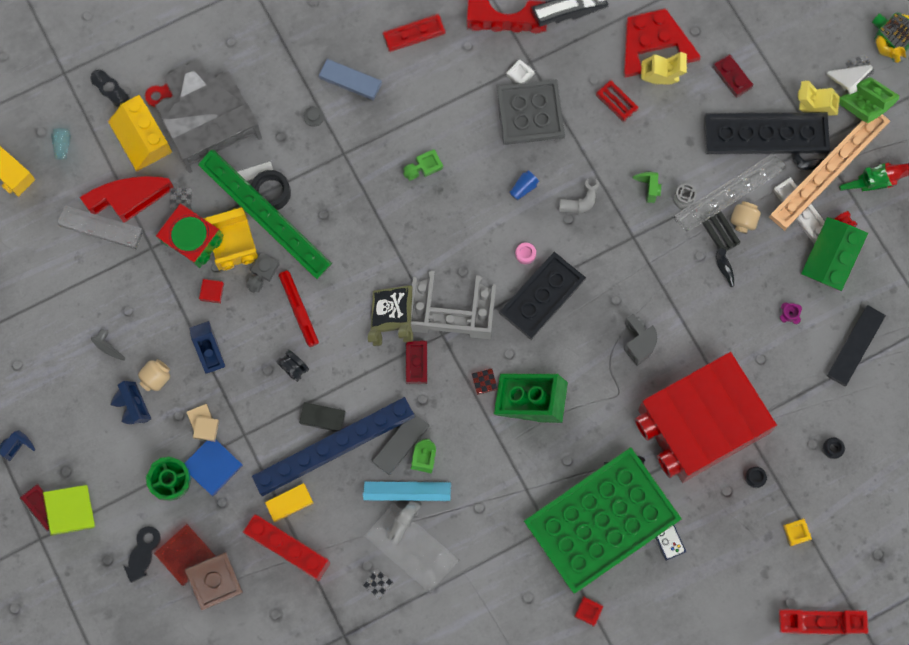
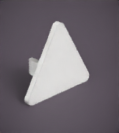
M872 65L828 71L827 76L841 85L844 91L848 90V93L852 94L857 92L856 85L873 68Z

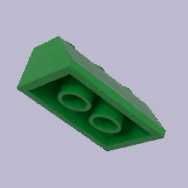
M827 217L801 274L842 291L868 233Z

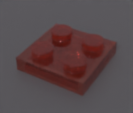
M188 524L154 553L183 587L189 582L185 572L186 568L216 556Z

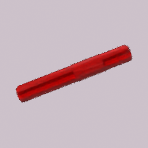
M288 270L283 271L279 274V278L307 345L309 347L316 346L319 341L292 276Z

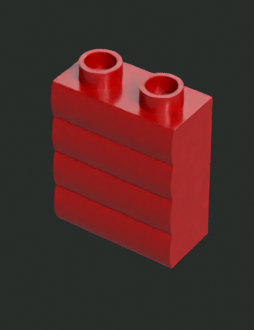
M732 352L721 356L643 400L638 409L641 415L634 418L635 424L644 439L648 441L655 437L663 452L657 455V460L664 473L669 478L677 474L682 483L769 435L777 426Z

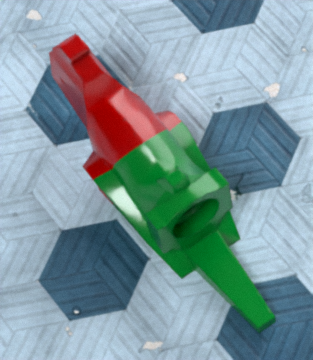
M884 163L872 169L867 167L864 169L863 174L858 177L859 180L840 185V191L861 188L863 192L896 186L897 181L909 176V163L894 165Z

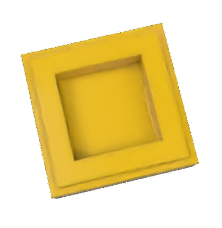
M805 519L783 525L790 547L812 540Z

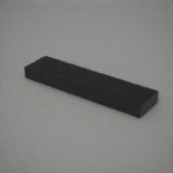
M869 305L865 307L828 372L827 377L843 386L848 384L886 316L885 314Z

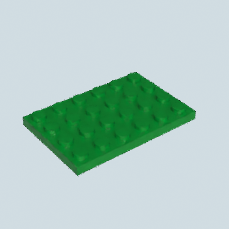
M630 447L524 520V523L572 593L575 594L675 525L682 518Z

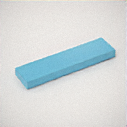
M365 482L363 500L451 501V482Z

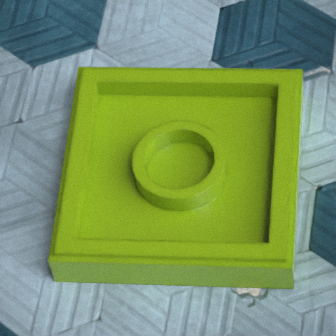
M87 485L43 492L50 536L95 527Z

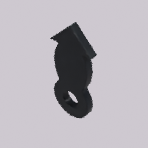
M144 527L137 534V546L129 556L128 567L124 566L130 583L147 576L144 572L151 563L152 551L158 547L161 541L160 533L154 527ZM150 533L154 539L148 544L144 542V536Z

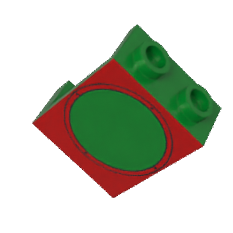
M180 203L156 237L161 243L167 247L170 246L200 269L202 265L209 261L212 251L221 245L224 235L217 227Z

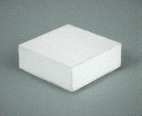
M519 59L507 71L506 76L516 84L526 83L534 75L535 71Z

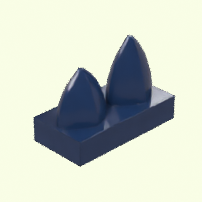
M123 381L119 383V390L113 396L110 405L127 407L121 422L136 424L150 421V414L136 382Z

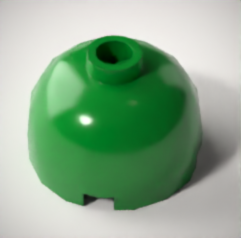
M163 457L152 463L146 475V483L150 492L158 499L165 501L178 500L184 496L191 483L190 471L187 466L174 457Z

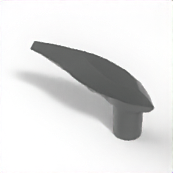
M101 329L97 337H91L92 342L104 353L114 358L125 360V357L115 350L111 344L104 341L108 335L106 330Z

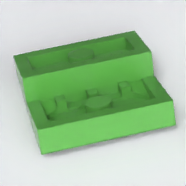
M869 77L856 85L857 92L848 93L840 97L839 105L868 124L890 109L899 100L900 96L872 77Z

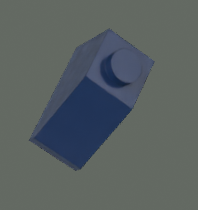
M207 321L190 327L191 339L205 374L224 368L225 363L210 322Z

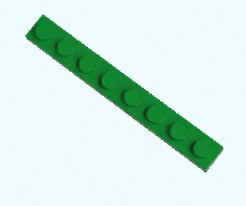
M214 149L207 153L198 166L316 279H319L332 263Z

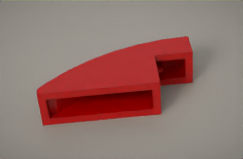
M152 176L131 177L99 186L79 198L92 216L111 206L122 222L125 223L172 191L174 187L169 178Z

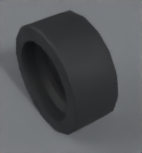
M275 170L260 172L254 177L251 186L259 192V188L264 182L269 180L278 181L283 187V193L278 199L268 202L276 210L282 209L291 197V189L287 178L281 172Z

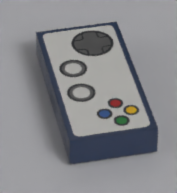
M675 525L655 538L665 561L686 553Z

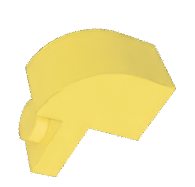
M682 52L668 59L653 55L642 61L641 80L653 84H674L679 82V76L687 73V54Z
M801 81V87L798 90L800 111L803 113L828 112V116L838 115L840 96L833 88L816 89L810 81Z

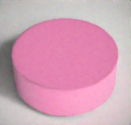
M521 243L516 248V259L521 264L532 263L536 258L535 247L530 243Z

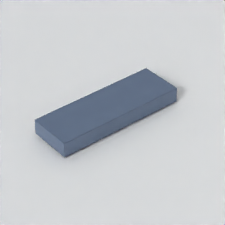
M329 59L326 60L319 74V79L373 101L382 85V81Z

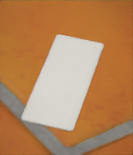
M271 162L238 171V173L246 181L254 179L260 172L273 170Z

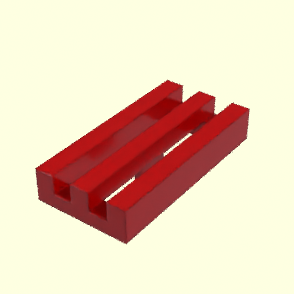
M611 80L596 92V96L623 122L628 117H631L639 108ZM609 87L631 108L630 110L608 90Z

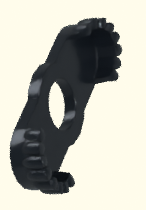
M95 70L91 74L92 85H95L103 96L108 97L115 107L119 108L122 103L129 100L128 94L119 86L118 82L110 78L103 70ZM106 83H113L115 86L113 91L105 92L103 90Z

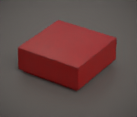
M203 279L199 297L200 301L221 304L224 282Z
M583 597L574 617L594 627L604 606Z

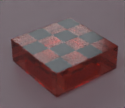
M492 369L472 373L477 395L498 389Z

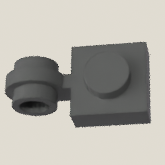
M260 253L251 269V272L257 276H251L246 285L249 291L258 293L264 283L261 280L265 279L270 282L280 263Z

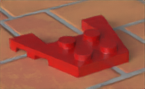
M667 9L627 18L624 78L642 74V66L638 55L677 46L678 52L687 54V63L700 61V54Z

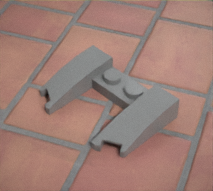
M435 271L428 272L429 279L417 282L416 276L413 277L412 332L428 333V330L466 333L470 334L471 338L491 339L496 292L495 284L489 289L480 284L482 277L476 275L472 311L431 307Z

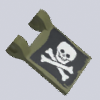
M411 285L373 291L371 330L368 333V342H373V346L382 345L381 332L399 330L398 337L403 338L404 342L413 341L411 328L413 287Z

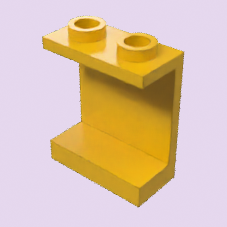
M242 207L203 218L217 227L224 235L221 245L213 250L218 270H230L235 265L250 264L255 259H258L246 213Z

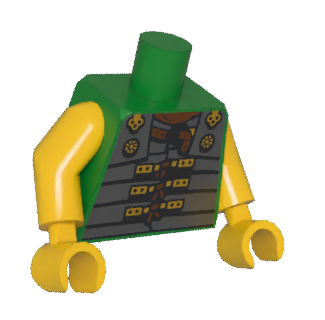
M879 13L872 21L879 28L874 38L879 54L891 58L894 62L898 63L901 61V56L906 57V51L909 49V15L895 13L888 20Z

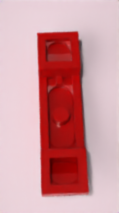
M779 610L780 633L868 634L867 611Z

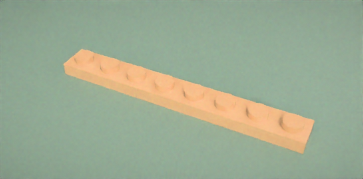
M883 114L868 124L862 120L775 209L769 218L785 231L889 124L890 120Z

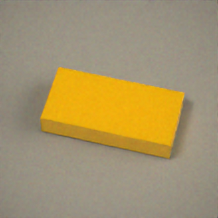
M304 483L265 502L274 522L314 504Z

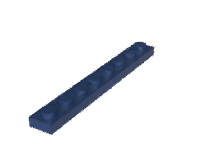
M403 397L258 472L252 478L260 495L263 497L415 418V415L406 398Z

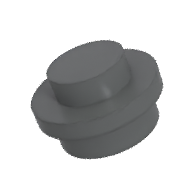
M309 107L305 110L303 117L307 125L315 127L323 122L324 114L318 107Z

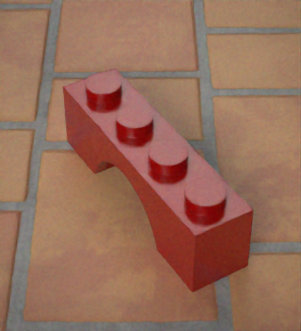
M468 0L467 29H472L473 31L492 30L494 32L506 30L515 33L531 31L536 34L546 32L547 25L538 26L531 12V7L547 1H527L525 7L519 12L503 14L496 11L491 6L489 0Z
M254 514L243 531L247 537L279 555L318 582L331 564L328 559Z

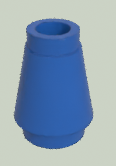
M527 170L526 173L521 174L509 193L518 201L535 189L539 180Z

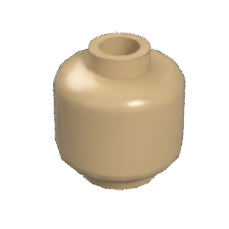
M742 201L741 204L735 206L730 221L736 226V231L747 234L748 230L752 231L757 228L761 216L757 205Z
M158 359L156 361H148L138 373V377L141 380L139 384L147 391L151 389L159 391L170 379L169 367Z

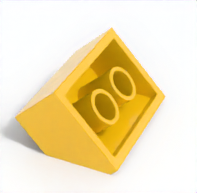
M140 94L122 103L108 121L136 172L172 153L167 140Z

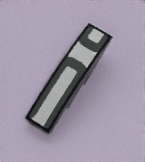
M549 0L531 7V12L538 26L542 27L554 21L558 24L570 18L576 20L609 7L607 0Z

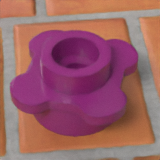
M783 303L781 305L782 315L780 320L783 323L788 321L793 322V324H799L802 307L799 304Z

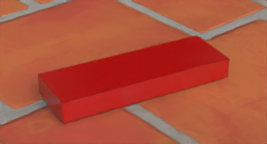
M439 14L385 31L383 32V37L390 53L444 35L446 31Z

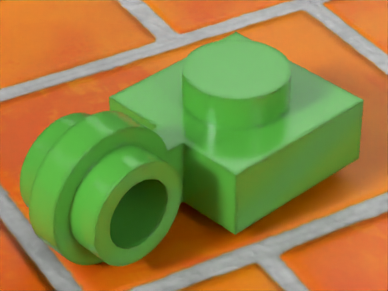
M435 149L416 157L418 165L409 164L403 168V175L411 181L419 176V171H422L424 177H427L442 170L443 164Z

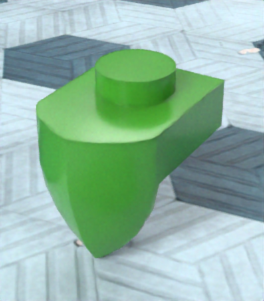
M644 172L634 175L632 179L648 183L647 202L655 203L657 196L661 195L662 186L658 184V172Z
M423 439L415 445L411 463L412 470L432 473L436 446L430 439Z

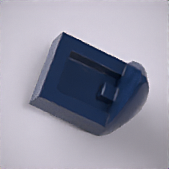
M17 430L0 444V455L11 461L23 444L35 451V448L30 439L24 433Z

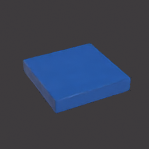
M217 440L215 442L206 441L184 463L190 471V476L212 497L243 466Z

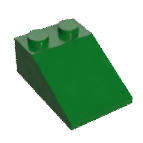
M500 374L494 414L542 423H562L568 382L559 374Z

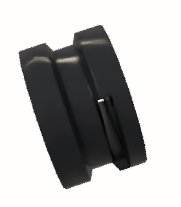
M288 349L285 353L286 355L283 358H279L276 362L293 380L298 382L301 379V375L308 372L309 368L295 353Z

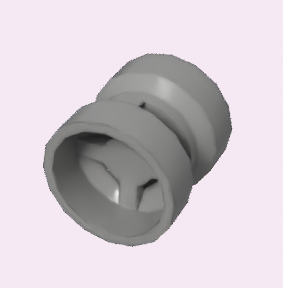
M688 183L678 186L674 196V204L677 208L686 210L692 207L697 195L695 187Z

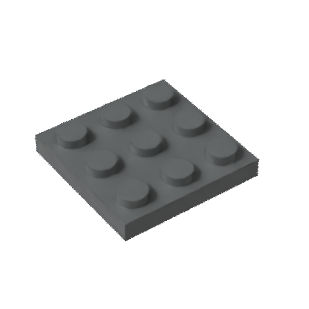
M557 79L497 86L504 145L565 138Z

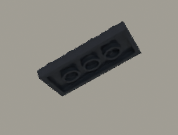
M554 251L500 310L499 314L532 340L581 286L586 277Z

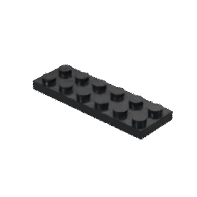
M828 112L706 113L704 116L706 154H818L830 152Z

